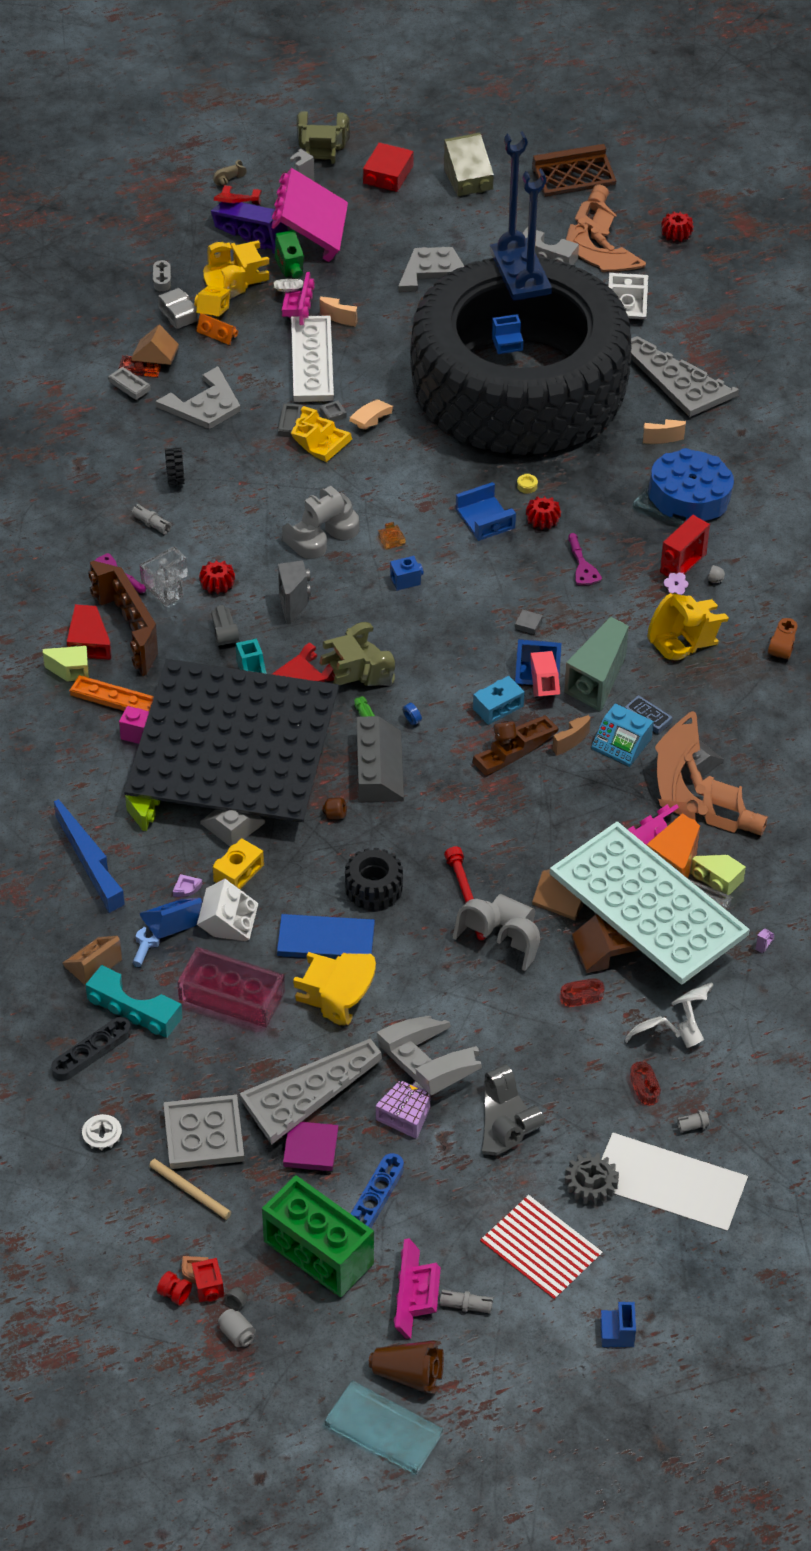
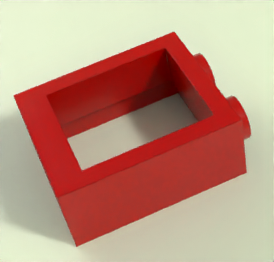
M692 515L663 542L660 572L669 577L670 573H683L685 575L707 554L710 524Z

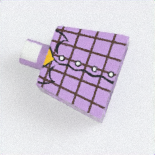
M399 1081L377 1103L376 1120L417 1139L430 1109V1094L416 1081L413 1085Z

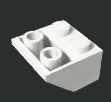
M223 879L206 888L197 925L213 937L248 941L250 940L258 903L228 880Z

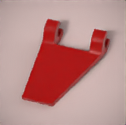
M224 185L223 191L214 197V201L228 203L252 201V204L260 205L262 190L253 189L251 196L231 193L232 186Z
M312 643L306 644L299 655L272 673L273 675L319 682L334 681L335 677L330 664L320 673L309 663L317 658V654L314 652L316 647Z

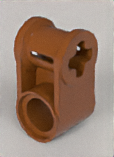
M783 618L779 621L775 634L770 641L769 655L789 660L797 631V623L793 619Z

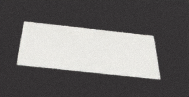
M612 1133L602 1160L606 1157L609 1158V1165L615 1163V1171L619 1172L618 1189L614 1190V1194L724 1230L729 1229L748 1178L746 1175L616 1133Z

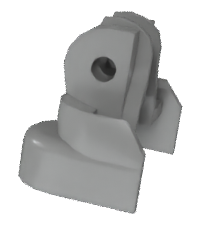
M329 486L326 489L320 490V500L314 495H310L305 500V511L301 522L294 526L289 523L282 526V540L300 556L307 559H316L323 556L327 551V536L321 529V524L325 522V531L332 537L340 540H349L359 533V516L353 510L350 499L342 492L339 493L335 488Z
M499 894L493 903L481 899H471L458 911L453 939L456 940L467 927L487 937L494 927H501L503 925L498 933L497 943L500 944L506 936L511 937V947L525 952L522 970L525 971L534 961L540 943L539 930L533 923L535 909L503 894Z

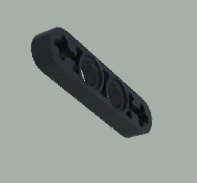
M115 1018L55 1058L51 1064L53 1077L59 1081L69 1080L119 1046L131 1035L130 1022L126 1018ZM98 1039L108 1041L104 1046L95 1045ZM79 1052L88 1053V1057L85 1059H78L75 1056Z

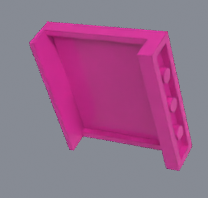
M291 168L287 173H283L279 179L280 187L276 193L278 198L274 204L276 208L272 215V228L275 229L282 222L323 247V259L330 262L340 251L348 202Z

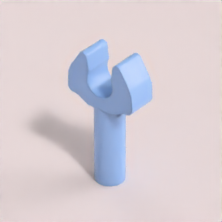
M146 927L140 929L136 934V942L140 946L132 962L135 967H141L148 949L158 947L160 940L154 934L151 938H146Z

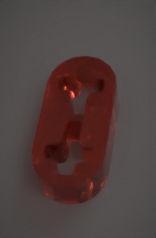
M586 979L566 983L561 987L560 1001L568 1007L596 1003L603 999L605 986L599 979Z
M643 1061L634 1063L630 1070V1080L638 1099L644 1105L657 1104L660 1099L661 1088L652 1067ZM641 1071L642 1074H645V1079H643L641 1074L637 1072ZM647 1087H648L650 1093H654L653 1095H649V1093H645Z

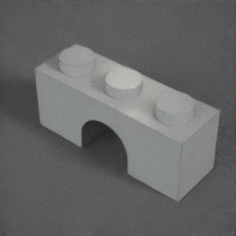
M528 227L523 232L525 238H528ZM536 230L535 253L538 258L554 259L557 262L562 261L571 265L576 263L579 254V244L561 239L555 245H547L544 243L545 233Z

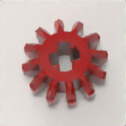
M673 211L672 214H666L661 223L662 235L666 236L668 240L673 239V241L679 240L680 242L683 239L687 240L693 232L692 218L688 217V214H682L681 211L679 213Z
M536 496L535 500H530L526 508L528 524H532L534 528L541 527V530L544 527L551 529L552 526H557L561 517L559 502L554 501L553 497L547 499L545 496L543 498Z
M216 559L214 563L208 561L207 565L202 566L199 581L203 590H208L209 594L216 592L218 595L219 592L227 593L228 589L233 588L235 573L232 565H227L225 561L220 563Z

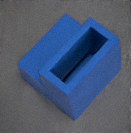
M518 314L493 318L492 339L498 354L523 351V338L520 333L521 322Z
M618 1302L617 1310H601L602 1347H634L636 1336L635 1302Z

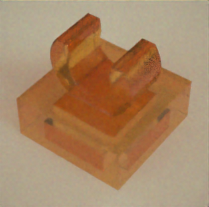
M394 522L386 523L385 529L378 530V537L386 550L405 545V537L398 525L394 526Z

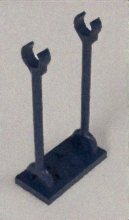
M523 131L520 132L522 140L518 144L510 145L512 139L508 133L504 138L505 150L511 156L508 231L499 238L498 243L490 244L491 255L513 301L552 294V286L535 253L538 194L544 188L547 181L541 168L539 169L541 176L535 182H529L530 176L527 171L523 174L524 189L530 195L528 238H525L522 232L516 230L519 157L528 145V140Z

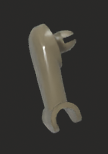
M237 160L235 165L217 170L213 176V181L218 186L227 185L228 180L234 177L241 178L245 176L247 170L242 162Z

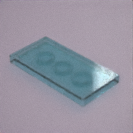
M353 1380L325 1420V1426L414 1474L418 1473L443 1434V1428Z

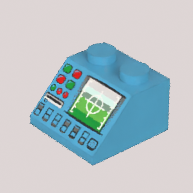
M614 704L604 716L591 749L630 767L651 741L654 721L618 704Z

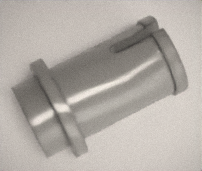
M698 1110L696 1114L677 1117L680 1133L697 1128L704 1130L706 1126L710 1125L706 1111Z

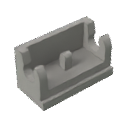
M300 149L291 156L290 162H294L297 159V163H295L297 171L314 181V157Z

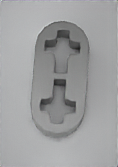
M164 260L157 261L153 265V284L157 291H167L171 287L170 263Z

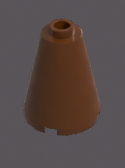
M435 1340L378 1347L369 1356V1368H372L373 1373L428 1394H435L439 1389V1386H435L436 1380L442 1379L444 1351L443 1349H438V1345H441V1342Z

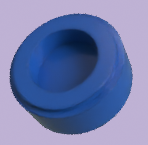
M410 702L403 706V714L410 724L416 725L422 721V716L413 703Z

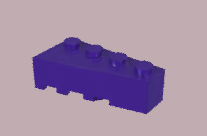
M220 202L211 210L216 228L234 236L238 234L247 242L259 240L260 248L264 250L269 248L273 254H275L276 234L288 231L287 225L282 222L275 229L272 228V215L275 209L242 202Z

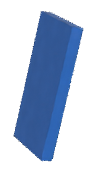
M282 914L277 956L307 958L308 952L336 960L338 956L341 957L342 953L372 954L375 920Z

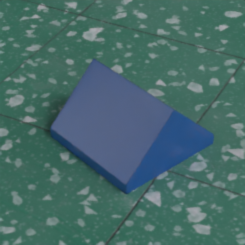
M201 898L179 899L141 912L140 917L156 938L160 939L197 926L202 900Z

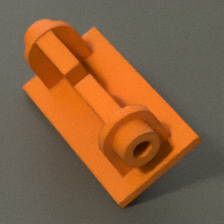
M200 313L197 332L231 345L232 338L238 335L236 327Z

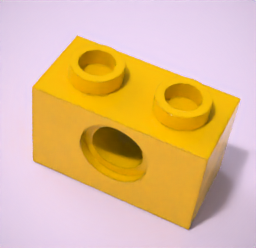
M207 286L195 297L196 313L214 316L223 314L229 309L231 289Z
M241 838L236 844L230 846L227 853L221 859L215 861L213 865L214 882L217 883L226 879L238 889H241L264 866L263 850Z

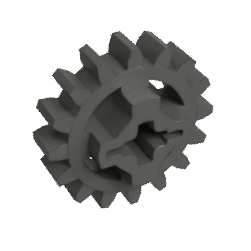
M587 1152L586 1158L577 1155V1162L570 1160L569 1167L565 1169L564 1183L568 1185L567 1192H575L574 1199L577 1200L582 1197L584 1204L589 1199L592 1200L594 1205L597 1204V1199L606 1202L607 1195L613 1197L614 1190L618 1189L619 1172L615 1171V1163L609 1165V1158L600 1159V1153H597L595 1157H591L590 1152Z

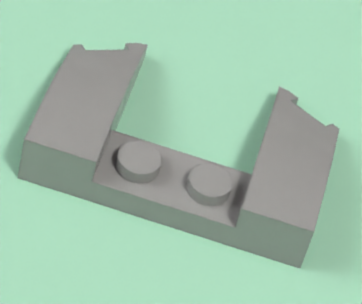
M424 1016L393 1024L377 1032L379 1047L430 1095L482 1068L481 1061H475V1057L480 1056L477 1046L452 1052L434 1060H431L417 1047L418 1044L450 1028L449 1021H438L432 1019L431 1016Z

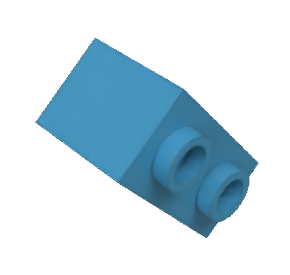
M510 676L497 680L494 684L480 689L473 694V710L488 725L524 707V691Z

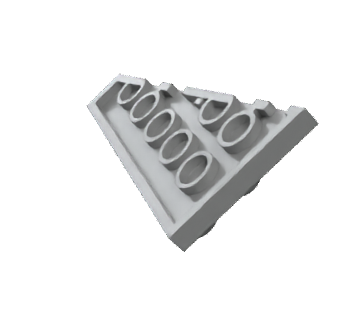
M638 336L631 338V360L689 417L739 395V389L735 387L729 388L724 385V381L708 377L707 372L690 363L674 359L673 355L669 352L664 354L657 350L655 345Z
M367 1039L239 1093L240 1099L267 1139L273 1144L381 1061V1051L371 1039Z

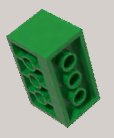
M297 1175L262 1208L264 1242L340 1298L374 1264V1230Z

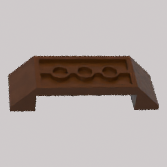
M91 561V571L88 572L92 586H90L91 595L94 599L97 598L101 606L115 601L116 606L122 608L123 617L126 621L129 620L132 630L130 646L134 653V656L131 657L135 669H139L142 676H145L158 655L156 623L121 567Z
M598 914L572 934L573 942L586 973L608 969L611 956L639 950Z

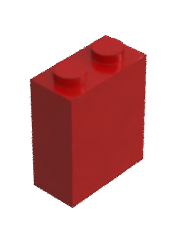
M378 143L363 167V184L398 192L414 166V151Z

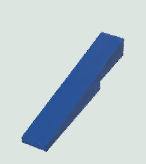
M57 799L54 801L55 816L108 913L124 906L123 889L108 873L106 855L62 802Z

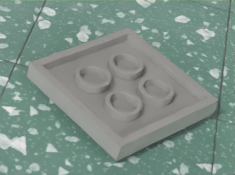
M237 1095L163 1102L170 1169L244 1161Z

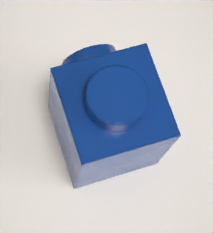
M414 556L390 561V578L397 591L421 585V576L424 574L421 563H417Z

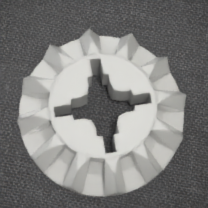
M280 279L274 282L273 288L282 292L299 291L303 288L304 281Z
M104 1114L91 1117L82 1128L84 1142L88 1143L92 1149L97 1147L101 1151L104 1147L109 1146L112 1148L114 1143L119 1142L122 1134L119 1121L110 1115ZM101 1127H104L105 1130L103 1138L99 1137Z

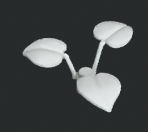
M713 983L692 989L672 1002V1005L683 1003L688 1019L679 1024V1030L665 1017L659 1016L635 1026L628 1033L625 1039L626 1044L633 1035L658 1024H666L675 1033L676 1037L681 1036L687 1048L702 1042L704 1038L695 1022L691 1001L707 1000V993L711 992L714 986Z

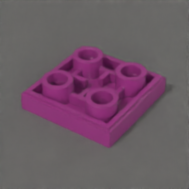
M300 1122L287 1133L283 1167L333 1171L339 1125Z

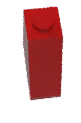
M75 604L67 638V647L86 646L88 658L111 660L110 639L97 606Z

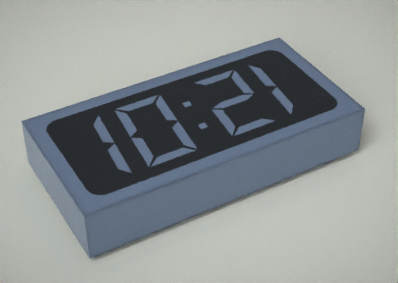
M639 695L624 707L654 721L653 731L657 734L672 723V716Z

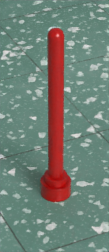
M450 847L444 852L447 864L454 868L466 903L474 898L462 866L464 855L460 847ZM475 930L477 938L482 941L486 939V937L483 936L484 934Z

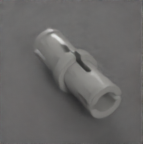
M139 504L132 510V516L146 523L147 527H153L164 535L171 530L172 524L159 517L158 513L149 511Z
M442 1289L440 1306L459 1308L463 1312L471 1310L491 1314L493 1297L473 1295L469 1291L458 1293Z

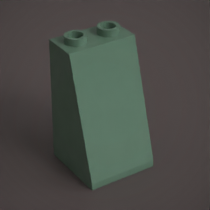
M610 617L566 662L564 687L566 694L598 711L603 709L626 657L628 625Z

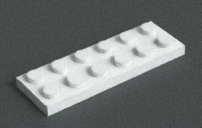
M299 316L291 317L294 402L334 401L331 316H309L305 318L304 325H300Z

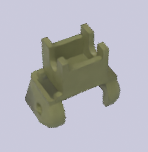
M308 111L299 112L296 116L300 148L306 149V152L313 156L314 159H331V163H335L336 150L344 149L350 138V119L348 115L338 112L337 126L307 125Z
M369 622L357 623L346 630L345 636L323 642L324 649L334 648L332 652L323 654L320 657L321 666L330 664L335 673L333 684L342 685L360 680L365 686H391L394 683V657L390 651H381L374 644L367 641L369 632L373 631V626Z

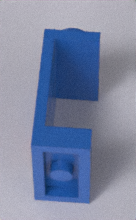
M493 482L456 494V511L478 541L515 529L516 513L512 508L508 510L502 508L494 497L495 484Z

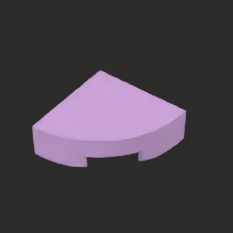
M180 874L173 889V897H187L196 893L203 885L202 879Z
M763 929L757 936L755 950L761 953L765 952L774 940V933Z

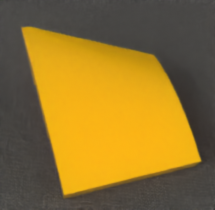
M305 406L301 408L302 414L300 418H297L296 425L291 432L292 437L306 451L325 462L330 460L352 440L350 432L337 429L334 421L319 417L317 410Z

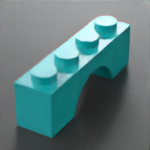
M252 639L236 643V662L239 669L266 673L263 653L258 640Z
M103 965L98 968L85 984L87 999L91 1003L101 1005L109 1009L111 1013L121 1015L129 1019L133 1024H139L149 1029L153 1034H159L167 1038L183 1018L182 1004L162 994L149 1000H137L127 996L123 992L121 974Z

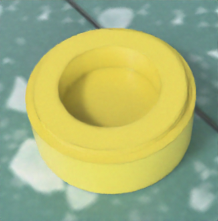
M524 474L517 479V488L520 492L529 494L537 490L538 480L535 476Z

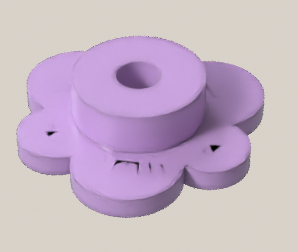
M670 573L669 578L664 580V586L668 588L669 593L683 595L685 588L688 587V582L685 580L686 577L683 573Z

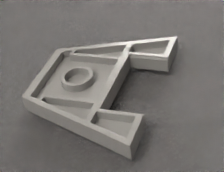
M453 247L414 248L399 283L398 292L418 291L417 279L442 278L451 271L464 267V264Z
M218 366L203 374V380L211 387L195 397L182 402L171 392L155 401L157 408L207 429H211L241 411L238 400Z

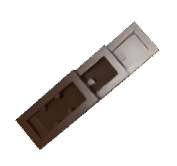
M546 715L516 727L517 736L511 739V743L502 744V741L492 742L491 749L474 755L472 763L487 776L536 749L555 735L559 728Z

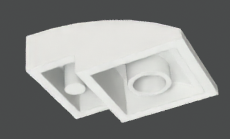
M609 273L608 287L622 301L628 318L646 319L648 275Z

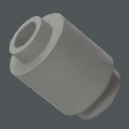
M228 1309L219 1317L218 1324L220 1325V1330L236 1347L248 1346L254 1340L255 1328L239 1311Z

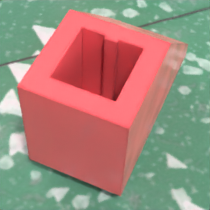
M553 652L530 653L534 697L560 694L559 675Z

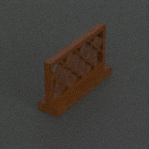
M605 144L533 155L532 171L534 174L536 173L538 179L541 176L540 168L543 172H551L549 177L546 176L547 181L542 189L545 197L593 189L595 185H603L605 187L616 185V178L606 156ZM595 163H604L602 168L595 165ZM577 166H587L585 170L577 168ZM565 168L569 169L567 173H564L559 170ZM591 168L598 171V174L595 176L588 173ZM576 172L581 176L577 179L570 176V174ZM556 174L563 179L559 182L553 179V176ZM601 174H604L608 176L610 179L603 180L599 177L601 176ZM586 177L591 179L592 182L585 183L581 180ZM566 180H569L575 184L572 186L565 185L564 182ZM551 183L557 187L554 189H547V184Z

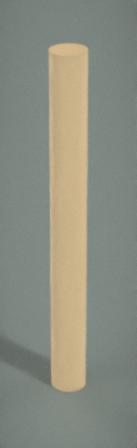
M153 1159L150 1162V1168L223 1219L227 1220L230 1217V1210L157 1159Z

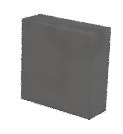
M338 400L320 406V412L325 419L335 422L347 418V412Z
M522 609L515 623V629L535 635L542 622L543 615Z

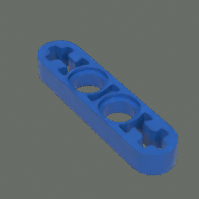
M391 1153L382 1158L351 1212V1215L358 1220L362 1219L363 1214L364 1224L372 1228L403 1174L404 1162L401 1156ZM393 1163L396 1164L397 1167H396V1166L392 1167V1169H391V1171H390V1175L387 1174V1173H388V1166H392ZM378 1181H385L388 1183V1187L378 1189L375 1187V1184ZM368 1200H374L377 1202V1206L367 1208L364 1206V1203Z

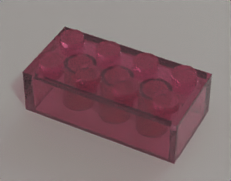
M196 947L177 982L179 1000L267 1028L285 993V975Z

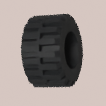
M367 848L364 849V852L358 851L355 853V857L351 856L349 858V863H346L345 892L349 896V900L355 902L356 906H364L366 910L370 908L379 910L380 907L385 909L389 907V904H395L396 899L400 898L403 890V867L401 866V861L396 859V855L393 853L388 854V850L385 849L380 851L379 848H374V850ZM373 877H375V878H380V880H375V881H373V880H368V878H373Z

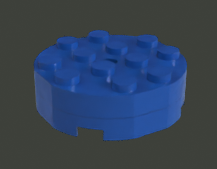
M684 448L680 451L665 453L655 461L651 471L648 495L659 511L671 518L674 513L686 517V520L695 515L706 521L721 516L727 510L732 495L734 477L719 457Z

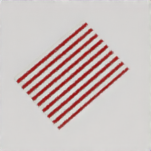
M530 1195L523 1199L480 1240L554 1299L603 1253Z

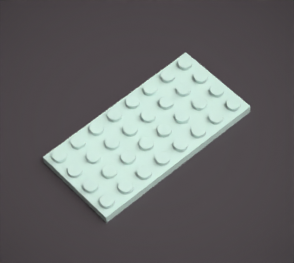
M615 822L550 868L551 876L681 985L749 936V928L619 822Z

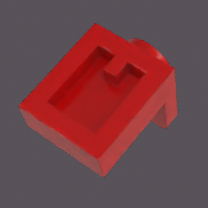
M217 1258L191 1263L199 1302H212L224 1297L223 1281Z

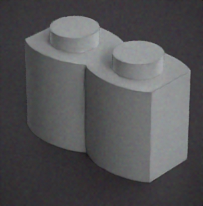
M180 288L158 296V306L161 312L168 317L170 323L176 329L198 321L199 313H196L197 307L189 300L188 294Z

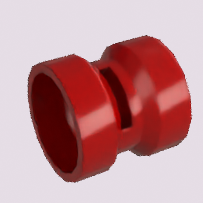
M167 1271L159 1281L156 1291L157 1294L163 1297H170L172 1302L180 1306L190 1295L192 1283L186 1279L180 1280L175 1273Z

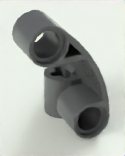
M506 1064L485 1074V1129L482 1154L499 1155L518 1145L524 1135L545 1124V1119L540 1109L535 1105L527 1108L519 1097L514 1074Z

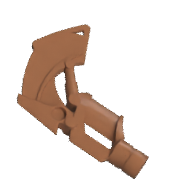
M595 185L588 201L583 202L577 212L575 220L578 224H570L566 240L579 244L578 257L600 268L602 272L644 268L646 266L645 261L623 247L614 249V246L610 245L604 237L609 234L608 230L614 217H617V215L605 204L609 190L603 185ZM590 209L596 211L593 220L587 216ZM588 232L591 233V238L596 240L605 249L597 248L591 242Z
M691 711L676 723L655 746L658 752L657 778L661 799H658L660 806L664 807L668 804L671 808L677 804L679 808L673 812L678 815L683 813L696 821L695 815L700 814L705 817L706 823L733 833L738 829H742L762 836L767 825L768 816L746 810L742 796V786L737 788L716 781L711 776L703 780L700 772H698L693 758V754L700 751L696 713ZM692 718L691 724H684L686 721ZM686 762L696 792L699 795H704L702 801L695 797L684 783L681 771ZM713 804L739 812L737 822L716 815Z

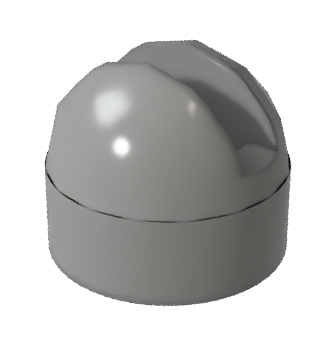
M713 565L708 581L712 583L722 582L725 576L724 570Z

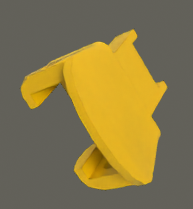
M259 240L240 245L230 244V242H216L209 245L207 249L208 265L203 270L206 286L231 289L230 299L245 293L248 285L268 281L269 271H258L259 267L269 264V258H261L257 251L260 248ZM231 249H233V261H231Z
M670 593L660 602L655 610L648 628V641L654 644L665 658L669 660H682L687 655H690V652H696L697 648L718 645L719 641L716 635L721 623L727 622L729 617L725 613L712 614L710 612L718 607L712 599L696 602L690 595ZM683 635L692 646L685 647L677 637Z
M308 952L307 962L311 965L303 979L299 977L293 979L294 988L306 991L307 994L297 992L295 995L296 1001L321 1008L323 1017L328 1018L335 1024L349 1025L353 1016L349 1014L348 1008L357 1004L369 989L376 970L375 957L372 954L342 953L341 957L338 956L335 960Z

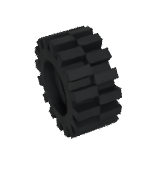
M166 448L165 459L168 486L185 484L182 448Z

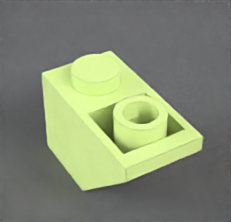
M86 646L43 649L44 666L66 681H76L79 675L89 678Z
M728 855L695 856L692 858L690 874L697 880H701L712 887L714 891L728 897L744 881L746 867Z

